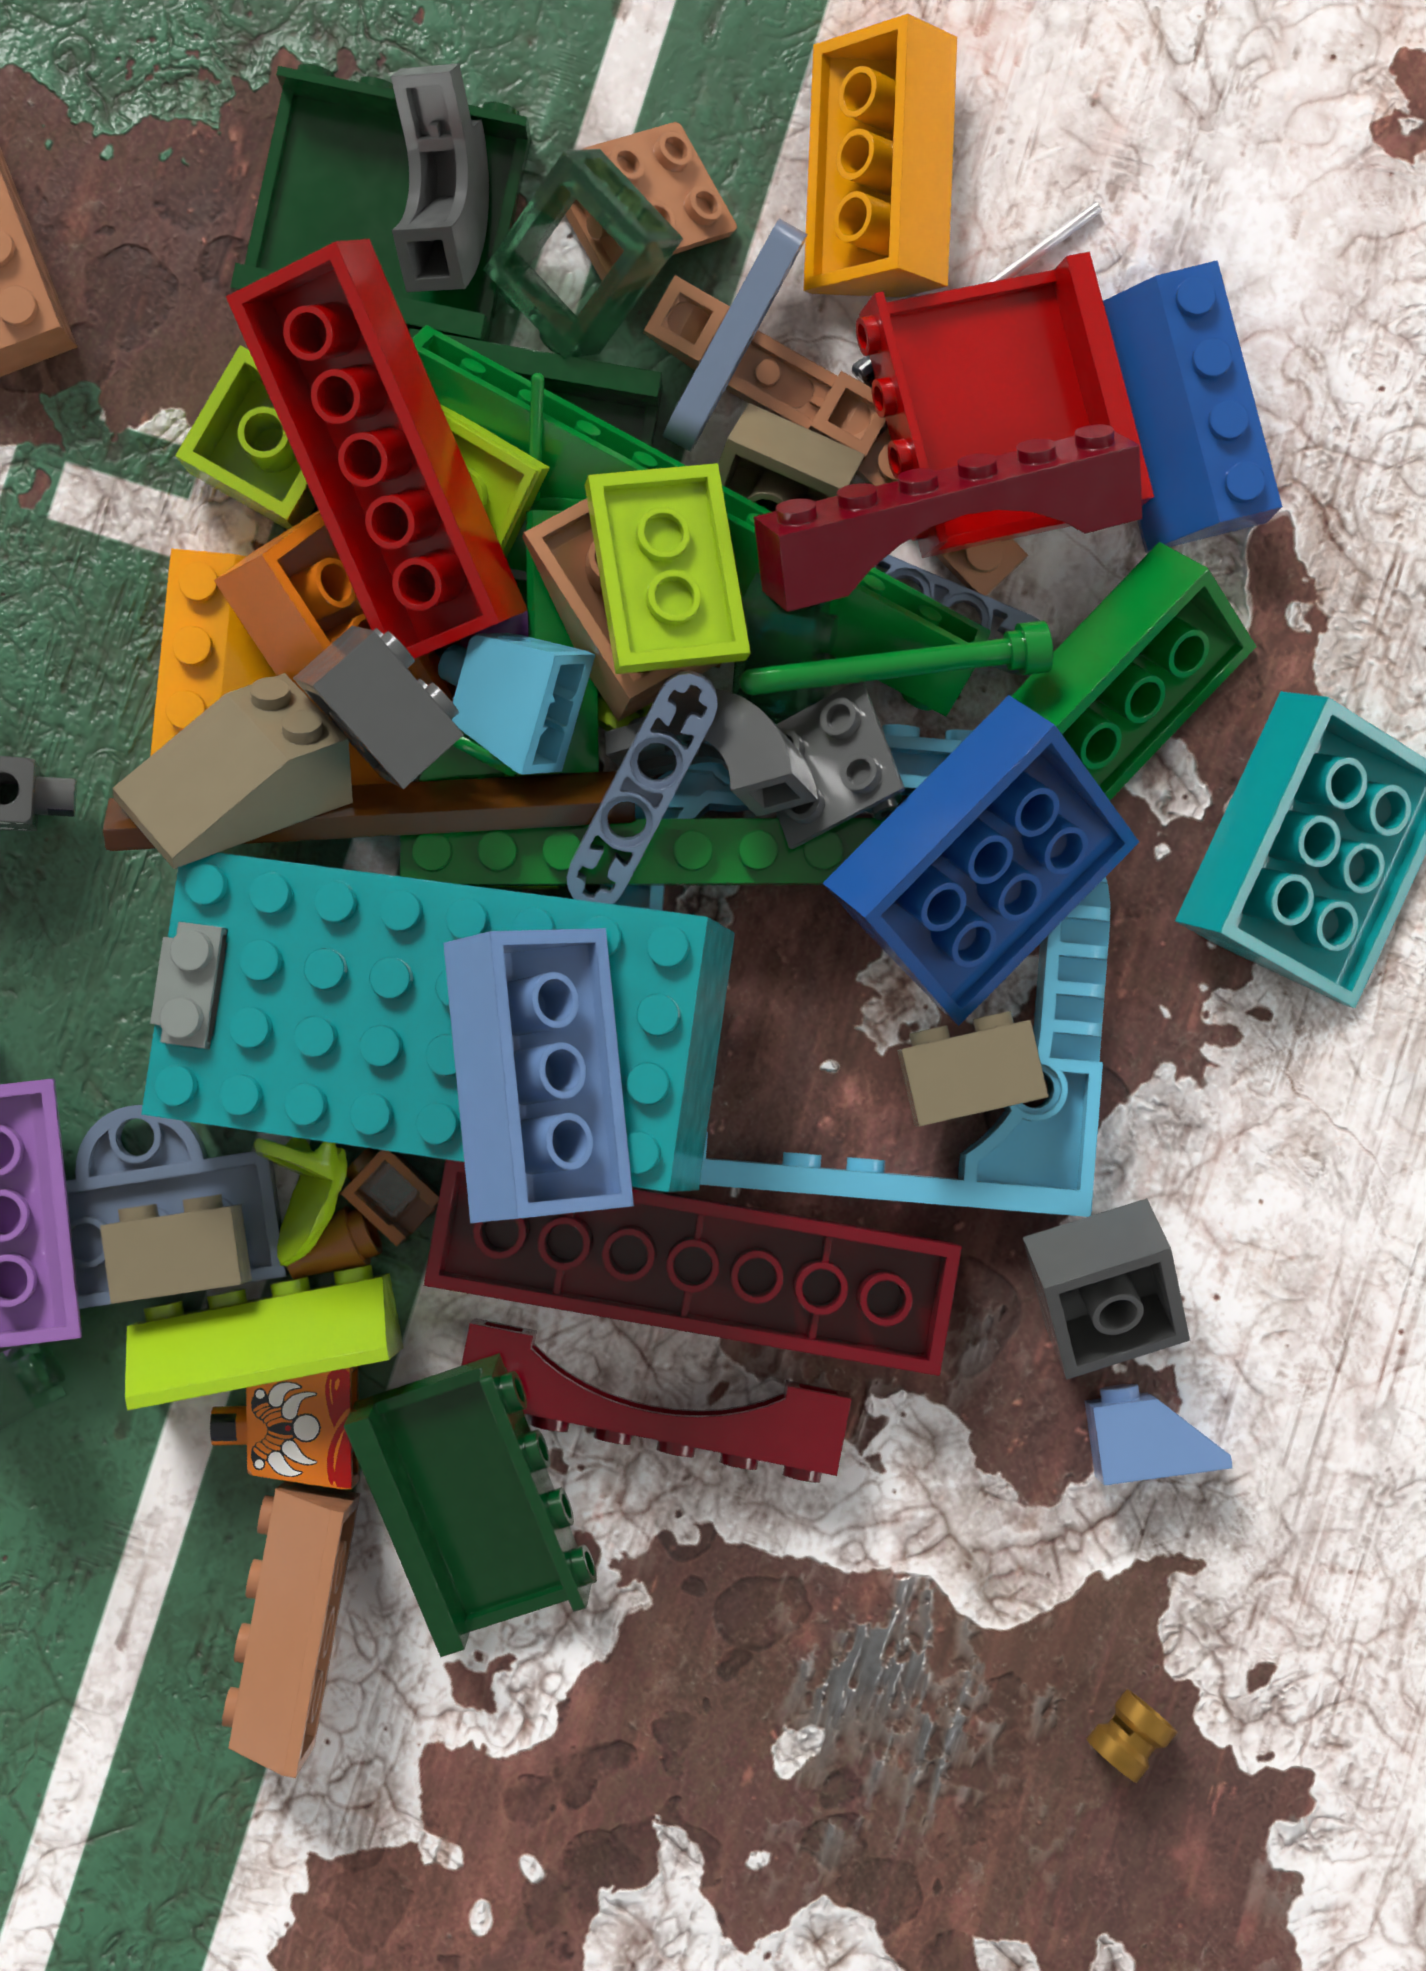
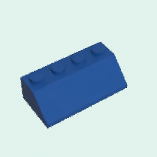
M1218 260L1156 275L1104 300L1107 319L1154 497L1142 506V519L1137 520L1145 553H1149L1158 542L1168 547H1173L1267 523L1283 506Z

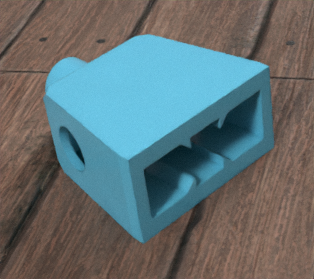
M475 633L469 640L467 648L459 644H453L444 651L438 664V674L442 680L457 687L452 703L456 706L459 713L452 721L466 735L521 775L562 772L595 654L586 650L519 634Z

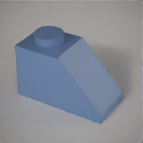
M1138 1384L1104 1387L1100 1389L1101 1399L1085 1401L1094 1474L1103 1485L1233 1468L1229 1453L1148 1392L1139 1393Z

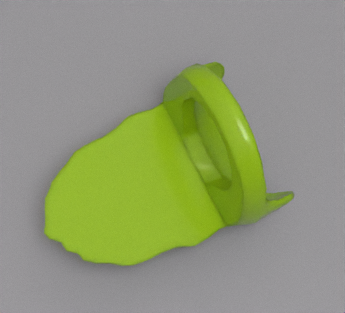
M292 1137L285 1145L262 1138L256 1139L253 1144L259 1156L300 1174L280 1228L277 1244V1257L280 1266H288L309 1253L333 1217L338 1193L342 1190L348 1166L345 1150L337 1148L336 1143L323 1141L315 1151L311 1150L306 1139Z

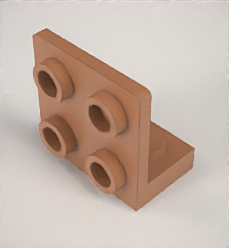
M678 122L583 148L551 188L610 297L631 291L658 259L730 237L737 229V224L682 125Z

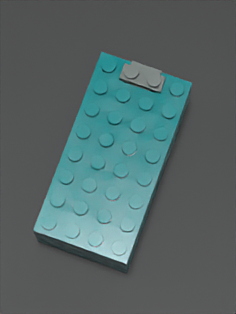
M215 853L178 867L168 937H163L151 1013L150 1024H155L141 1115L464 1162L443 943L489 931L606 928L632 1187L665 1192L699 1190L735 932L706 916Z

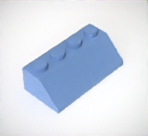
M606 928L489 931L443 943L470 1223L634 1206Z

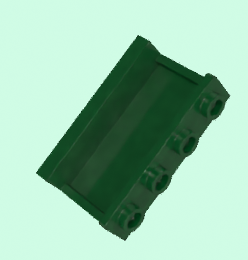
M500 1353L355 1401L344 1424L347 1436L440 1658L465 1650L469 1633L565 1601H569L573 1612L586 1609L591 1585L597 1582L595 1564L586 1545L578 1547L570 1529V1526L574 1524V1517L569 1498L562 1487L554 1489L546 1468L550 1467L551 1461L546 1441L540 1430H530L523 1410L527 1408V1399L523 1384L515 1371L507 1373Z

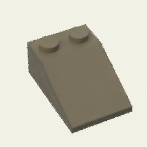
M285 673L275 677H265L251 685L224 694L112 788L113 797L169 865L175 869L353 803L349 739Z

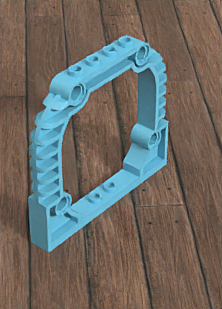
M766 714L775 725L790 717L779 714ZM901 724L882 725V730L905 787V791L901 792V794L910 795L967 738L972 730H946L945 739L919 737L920 728L916 726ZM705 762L689 766L662 819H700L709 810L727 812L750 810L731 791L729 771L723 764ZM673 770L666 772L658 779H662L669 776L673 772ZM635 803L636 819H646L642 808ZM1106 877L1040 943L1033 1032L1043 1075L1048 1085V1097L1042 1104L1034 1108L1027 1107L1023 1103L1003 1107L1005 1111L996 1123L978 1141L960 1153L958 1179L884 1173L885 1160L847 1157L846 1169L821 1167L822 1155L783 1152L782 1164L706 1158L707 1132L699 1185L1082 1217L1091 1216L1103 1062L1099 1061L1110 932V896ZM626 886L623 894L614 905L663 911L665 886Z

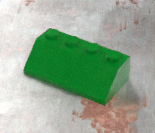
M1158 542L1053 652L1051 671L1048 673L1032 674L1011 697L1058 728L1107 798L1111 800L1257 646L1209 568Z

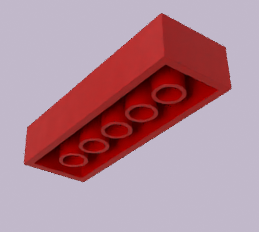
M370 239L335 241L225 296L371 630L377 628L383 634L389 631L415 659L528 611Z

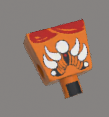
M358 1366L247 1387L246 1406L212 1407L210 1416V1438L212 1445H247L248 1474L253 1476L336 1489H352L360 1481V1464L347 1436L344 1424L355 1401L359 1400Z

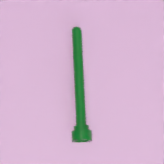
M1044 620L1018 623L1014 631H1006L1002 639L748 669L741 674L739 685L746 694L759 695L997 665H1006L1008 670H1019L1021 675L1048 673L1053 665V643L1050 629Z

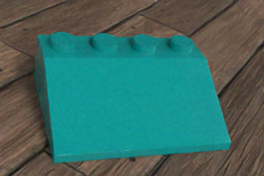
M1280 691L1175 922L1232 953L1347 1007L1356 1008L1426 855V758L1330 697Z

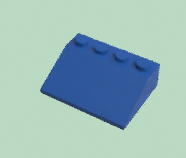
M1008 695L823 884L869 936L959 1026L1139 843V840L1058 728Z

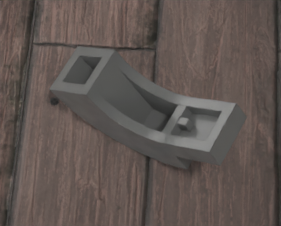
M459 63L401 68L391 76L408 153L409 193L403 217L392 230L405 289L406 292L465 289L473 278L480 262L488 222L489 172L482 119L471 120Z
M689 687L685 693L673 690L669 698L677 705L676 713L669 727L660 718H657L652 728L671 732L684 745H688L693 735L682 734L680 729L691 711L702 714L706 709V706L699 701L701 689ZM715 689L718 703L715 718L690 765L705 762L727 765L731 791L757 817L817 801L816 785L805 758L787 736L760 708L737 694ZM646 716L632 720L627 726L605 732L606 755L619 767ZM651 743L645 746L638 756V766L642 773L648 777L672 771L677 763L673 750L661 743Z

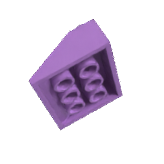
M55 1079L0 1084V1348L81 1338V1320Z

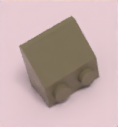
M748 403L727 438L718 466L723 486L774 512L779 503L787 500L810 499L818 501L837 496V491L840 488L853 484L865 454Z

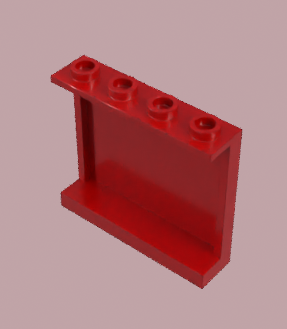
M1090 251L1066 256L1054 270L886 302L884 291L873 294L859 313V318L856 321L857 342L861 353L864 356H870L875 379L872 382L873 404L880 418L885 417L891 437V441L888 444V461L891 472L897 480L898 475L907 470L926 468L938 471L957 466V461L967 455L984 453L997 456L1017 451L1016 446L1023 441L1031 439L1057 441L1075 436V430L1080 427L1103 424L1113 427L1115 432L1140 445L1142 506L1154 497ZM994 510L957 517L930 527L911 540L918 541L921 557L926 558L999 540L1005 541L1070 527V525L1061 520L1034 512Z

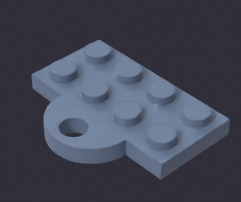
M132 1105L114 1110L99 1119L87 1132L77 1154L76 1179L66 1181L79 1309L111 1304L100 1225L119 1222L118 1209L157 1204L159 1216L183 1213L182 1200L222 1194L223 1206L242 1204L252 1281L249 1282L290 1275L286 1266H280L277 1257V1244L282 1221L273 1162L259 1156L256 1151L208 1158L200 1135L188 1121L141 1115L142 1105ZM136 1118L146 1121L154 1132V1142L151 1149L141 1156L130 1154L124 1148L121 1141L123 1128L129 1121Z

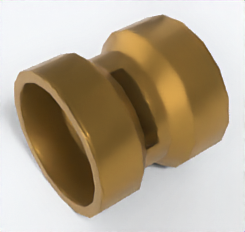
M1126 1689L1115 1703V1715L1108 1723L1098 1724L1086 1740L1112 1766L1137 1783L1149 1769L1148 1758L1156 1748H1166L1178 1732L1146 1702L1129 1689Z

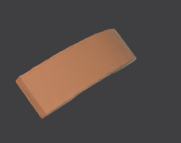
M675 275L643 333L696 371L730 306ZM757 330L726 388L728 392L747 403L865 454L863 459L867 456L886 421V418H880L875 410L871 387L843 371L838 376L759 330Z

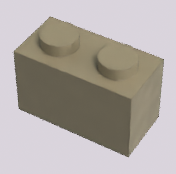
M1007 1011L973 1019L976 1031L974 1033L950 1038L948 1026L946 1025L909 1034L912 1047L899 1049L897 1052L914 1126L920 1127L1047 1098V1088L1031 1020L1014 1023L1012 1012Z
M222 1194L182 1200L183 1213L159 1216L157 1204L118 1209L119 1222L100 1225L111 1304L242 1285L252 1281L242 1204L223 1206Z

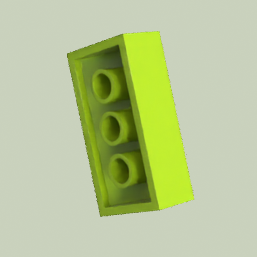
M368 1265L333 1272L335 1284L310 1288L308 1277L270 1284L272 1296L247 1300L245 1289L207 1296L209 1308L185 1313L182 1301L144 1308L145 1320L127 1326L125 1374L127 1411L390 1360L404 1348L390 1273L373 1276L372 1266Z

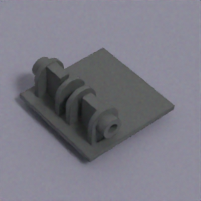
M865 682L852 683L776 724L805 758L811 770L818 796L817 801L776 812L787 844L791 850L865 811L873 813L876 820H886L898 807V803L902 799L901 792L905 791V787Z

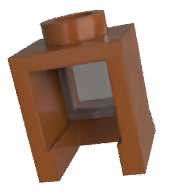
M367 1148L347 1168L346 1177L351 1182L340 1194L396 1247L403 1244L438 1207L440 1190L399 1152L380 1150L377 1153L374 1149Z

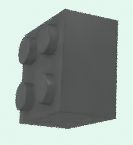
M351 626L293 679L321 711L343 732L351 745L381 778L404 789L464 735L452 721L459 711L433 682L427 685L423 680H417L410 673L408 668L415 660L392 633L387 631L383 634L377 628L369 630Z
M1147 1198L1023 1237L1045 1328L1066 1379L1190 1341L1172 1250Z

